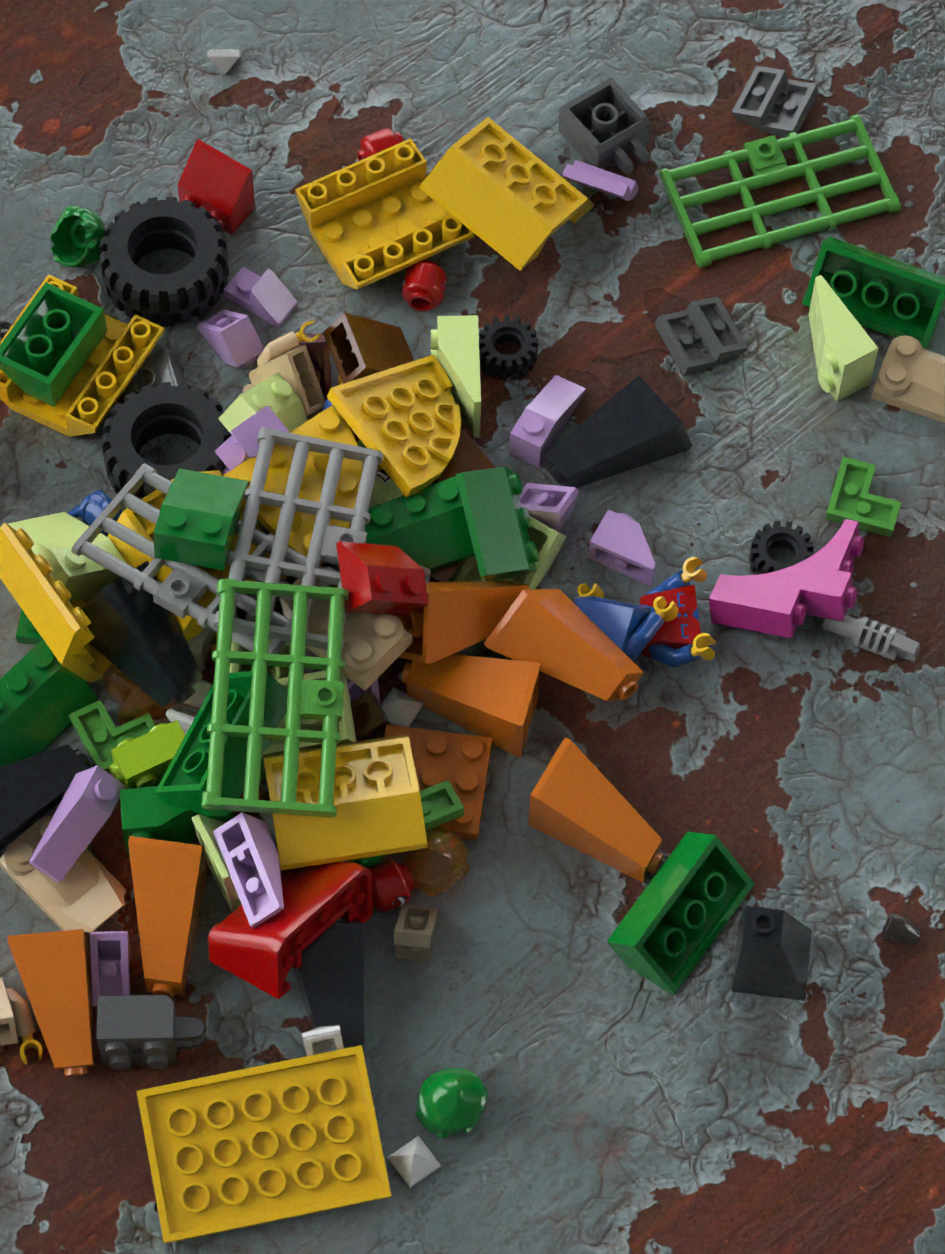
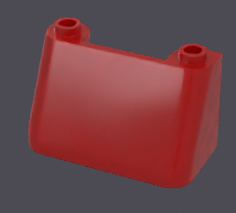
M334 862L280 871L284 909L253 928L248 922L242 905L238 907L226 919L213 926L208 935L209 961L279 1000L291 989V984L286 981V977L292 966L296 969L302 966V951L339 918L348 923L352 921L364 924L372 917V873L368 868L354 862Z

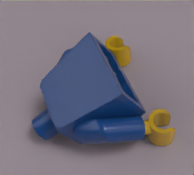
M586 583L580 584L577 588L580 596L575 597L574 604L632 661L642 652L664 624V621L675 619L679 612L674 601L670 603L668 608L664 609L667 602L662 596L657 597L653 602L655 612H650L649 607L604 599V592L597 583L593 585L592 590Z

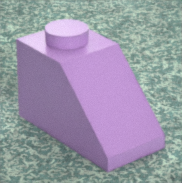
M224 309L196 325L200 333L225 364L245 368L257 361L256 356L264 350L248 315Z
M608 509L590 540L588 558L651 586L654 581L656 564L640 523L634 521L627 514L616 513Z

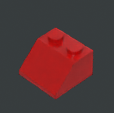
M198 139L177 185L179 202H183L185 199L195 203L196 209L203 207L211 213V218L217 219L221 229L233 235L255 209L252 169Z
M344 541L336 543L342 588L349 591L348 600L344 602L346 613L385 614L403 617L429 604L424 569L399 547Z

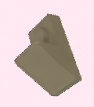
M402 905L394 931L393 945H396V958L430 962L438 908Z

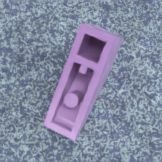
M555 375L525 408L510 433L509 455L540 468L546 458L545 454L556 442L585 394L586 388Z
M98 765L76 773L29 863L56 883L61 882L110 817L120 798V789H124L125 785Z
M241 812L214 830L213 833L251 927L255 928L284 909L279 853L267 823Z

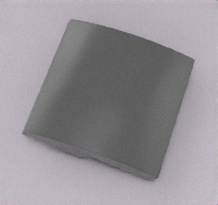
M756 66L732 110V116L745 124L776 136L785 138L788 137L789 133L795 132L798 134L819 93L817 84L787 79L785 70Z
M719 297L690 302L686 311L658 316L654 323L683 376L727 362L748 349L747 344Z

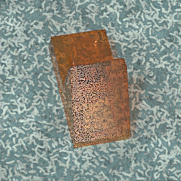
M112 664L108 666L103 674L105 690L112 699L119 703H124L118 711L120 726L148 712L153 721L167 718L166 712L172 707V703L162 708L116 666Z

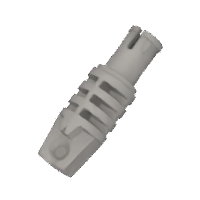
M845 615L843 621L827 618L824 620L823 630L849 638L855 647L863 648V650L871 651L874 654L882 655V657L894 661L896 657L915 662L920 650V643L905 637L906 632L890 627L887 624L879 623V621L871 620L868 617H860L858 620Z

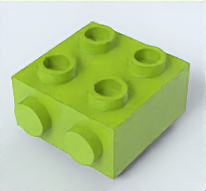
M178 720L169 724H158L149 733L136 739H125L116 748L111 750L113 764L109 765L112 776L125 785L124 789L159 785L185 737V733Z

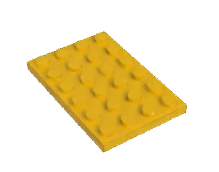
M362 1045L137 1091L164 1244L392 1197Z

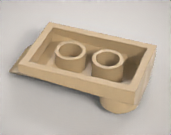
M904 335L893 339L880 368L871 399L945 423V356L923 349L919 341L911 336Z
M298 578L292 585H301L302 578ZM280 597L279 600L284 617L290 619L293 615V601ZM320 600L310 612L306 632L327 636L330 600ZM347 613L343 628L342 641L344 646L341 657L345 661V669L341 673L366 691L413 643L412 635L404 630L402 622L395 616ZM305 646L318 657L327 658V650Z
M54 815L44 817L6 848V851L0 858V867L62 931L83 929L85 932H94L125 906L124 895L127 891L87 848L59 883H56L31 865L29 861Z

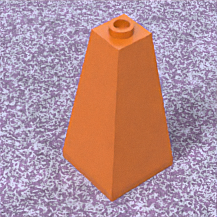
M512 581L426 582L429 604L403 617L395 616L402 622L404 630L409 632L413 639V643L399 658L430 664L487 639L522 590H528L529 585Z
M560 589L522 590L484 642L488 649L513 660L540 663V672L606 701L629 698L637 690V682L644 674Z
M452 654L430 664L412 661V663L406 662L402 683L407 684V694L424 703V707L477 736L492 737L493 745L513 756L522 757L539 697L540 663Z
M564 737L530 794L528 825L644 883L648 874H656L664 859V855L660 853L662 838L570 739Z
M130 836L128 845L147 992H152L153 995H167L169 998L174 996L184 997L207 878L203 846Z
M83 929L8 936V945L55 1069L58 1071L64 1070V1076L86 1075L87 1068L95 1067L90 954L87 934Z

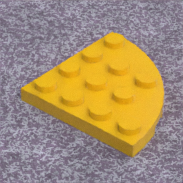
M434 354L332 387L327 395L328 400L366 448L383 453V461L380 465L406 498L422 491L441 475L458 445L461 429L460 407L458 404H455L450 391L453 385Z
M333 406L325 409L290 432L358 446L351 429ZM278 444L274 445L263 491L281 495L285 494L295 448ZM309 451L298 498L315 502L320 501L330 455ZM249 458L223 476L249 481V489L256 458ZM343 458L333 505L350 509L355 508L363 470L362 461ZM260 504L257 520L275 536L281 508ZM295 511L288 547L307 557L316 515ZM330 518L329 526L334 525L350 529L351 522ZM321 561L320 565H324L325 561Z

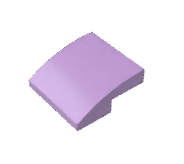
M577 160L574 161L573 165L566 164L562 174L563 178L568 181L626 201L632 200L639 190L635 180Z

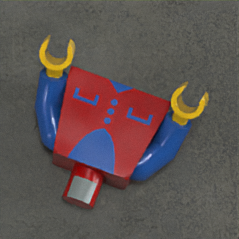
M688 558L683 564V571L677 572L639 598V606L649 607L650 612L656 611L653 607V602L659 596L664 597L667 602L664 609L668 608L672 601L678 607L677 617L671 621H664L661 628L642 650L643 655L652 657L673 668L700 660V656L705 660H712L715 657V652L707 646L714 645L716 641L709 634L701 633L695 585H690L691 580L700 583L707 578V572L703 569L694 572L697 567L703 564V561L699 558Z

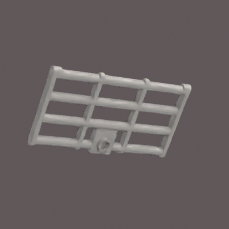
M260 428L257 443L260 445L250 488L246 489L244 493L246 505L235 551L230 553L229 557L231 568L228 579L243 581L245 568L247 567L267 571L264 583L279 584L282 574L302 578L301 585L316 586V582L322 581L337 585V588H342L340 573L319 569L320 563L325 561V563L339 565L336 543L340 541L366 542L367 532H364L365 525L370 522L371 515L368 513L377 467L383 461V453L378 450L288 433L277 429ZM274 444L295 448L284 495L263 491ZM309 451L330 455L319 502L298 498ZM343 458L364 462L354 509L333 505ZM260 504L281 508L270 559L249 555ZM295 511L316 515L305 566L284 562ZM330 518L351 522L350 529L334 525L329 526ZM235 593L234 615L240 593ZM272 596L271 599L270 621L272 617L276 596ZM308 599L307 623L313 599ZM344 605L343 628H344L345 619H346V614H347V613L345 612V605ZM219 611L216 612V616H215V620H214V627L217 628V629H218ZM233 617V632L254 636L255 622ZM270 625L269 639H282L283 642L291 643L292 628L288 629ZM306 632L305 646L327 650L328 634L323 636Z
M144 463L72 547V553L77 556L81 554L133 583L135 589L149 592L153 595V601L182 619L189 615L198 620V625L204 628L208 626L218 632V629L214 627V620L220 606V596L217 595L219 579L191 564L155 558L154 542L113 520L114 516L124 506L154 524L157 523L160 510L134 496V493L143 483H146L167 495L172 481L157 474L155 468ZM239 520L235 534L237 535L239 534L242 522L241 520ZM255 528L251 543L258 547L251 555L264 557L268 552L271 553L275 536L270 533L266 535ZM104 530L153 558V560L141 572L95 546L92 542ZM287 546L284 561L305 566L307 557ZM228 558L227 565L231 566ZM165 565L173 571L163 583H160L153 579V577ZM320 565V568H319V569H324V570L339 572V571L333 569V568L330 567V566L323 567L322 565ZM246 567L243 581L250 577L257 582H265L267 571ZM280 578L279 584H290ZM322 581L317 585L318 587H333L332 584ZM209 590L217 596L207 608H204L197 604V602L204 595V592ZM239 594L237 607L256 617L257 601L245 594ZM285 597L291 601L294 599V597ZM321 599L312 600L310 612ZM273 610L270 625L291 629L292 617L288 619ZM232 631V640L253 652L254 636ZM274 638L268 645V654H277L286 642H283L282 639Z

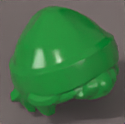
M68 205L60 214L50 235V241L54 244L50 250L54 255L53 260L56 263L65 267L85 268L98 261L101 255L100 242L105 236V227L101 217L95 211L76 205Z
M454 1067L440 1070L422 1083L417 1096L416 1116L424 1128L441 1139H445L449 1135H456L461 1131L469 1133L476 1126L485 1111L488 1091L484 1088L481 1079L468 1069Z

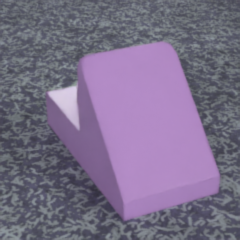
M242 267L224 288V297L277 328L281 326L298 305L297 300L269 268L260 277Z
M265 406L230 431L232 436L214 451L230 471L249 458L257 457L260 445L257 443L260 428L267 427L290 433L269 406Z
M527 483L523 488V493L519 494L521 507H526L529 516L540 520L559 532L573 511L579 491L576 487Z
M128 931L90 932L92 1006H98V996H131L130 963L132 954Z

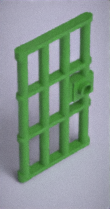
M858 114L851 116L849 120L803 133H789L788 137L778 140L773 135L744 143L742 150L735 152L728 150L723 152L721 156L671 170L667 168L660 169L661 180L693 252L698 268L709 266L712 264V261L761 247L765 250L771 248L772 244L824 229L829 231L835 230L838 225L887 212L891 214L901 211L900 201L889 182ZM854 131L861 144L858 147L808 160L802 147ZM792 149L798 164L787 166L782 152ZM863 158L868 159L873 170L871 173L820 187L814 174L817 171ZM748 162L754 176L743 179L737 164ZM728 167L734 181L681 197L674 185L676 181ZM803 175L810 188L808 191L758 205L754 204L749 193L750 190ZM879 184L885 199L832 214L826 201L827 198ZM736 194L740 195L745 206L744 209L695 223L690 222L685 210L686 208ZM813 202L817 203L822 215L819 218L769 232L766 231L761 217ZM751 220L757 235L702 250L697 235Z
M219 579L217 583V595L220 596L217 648L212 652V660L215 661L211 724L207 725V734L210 735L206 792L202 793L201 807L206 810L217 811L230 810L335 817L337 815V807L333 806L336 748L337 744L341 742V734L337 733L338 721H342L344 682H340L341 671L345 669V661L341 659L344 602L348 600L349 591L344 588ZM235 593L257 595L253 653L231 651ZM272 596L294 597L290 655L268 654ZM308 599L330 600L327 658L305 656ZM230 663L252 665L248 726L226 725ZM267 666L289 667L285 729L263 727ZM304 669L326 670L325 681L303 680ZM301 718L323 720V731L300 730ZM225 737L247 738L243 799L221 797ZM262 739L285 741L281 802L258 800ZM300 742L322 743L318 804L296 803Z

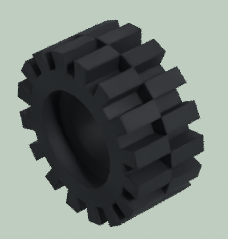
M510 315L504 316L503 322H500L499 317L493 318V326L487 322L484 325V330L481 329L479 333L481 368L484 371L489 369V376L493 378L499 373L500 380L506 381V375H511V381L517 380V373H520L522 377L526 376L528 369L532 371L535 367L538 357V338H536L537 332L535 329L531 330V324L527 321L521 325L520 317H516L514 322L510 321ZM510 341L518 344L521 349L516 354L504 355L497 352L495 346L498 343Z
M774 521L773 528H771L769 523L764 525L763 531L759 529L752 540L749 556L752 572L757 571L756 575L782 570L814 554L813 542H810L808 532L802 535L803 528L799 525L795 530L791 529L792 522L786 521L785 527H781L780 521ZM777 546L786 547L793 551L795 558L788 563L776 562L769 557L768 551Z

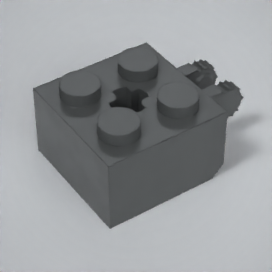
M612 77L560 107L558 131L589 165L605 170L615 164L627 175L634 170L633 163L628 155L631 154L642 165L651 160L648 150L644 147L649 143L650 121L647 115Z
M167 995L98 996L96 1039L103 1066H109L115 1070H126L131 1068L132 1065H147L151 1069H165L169 1065H178V1050L200 1049L201 1046H204L207 1035H205L204 1031L206 1029L202 1020L199 1017H176L174 1002Z

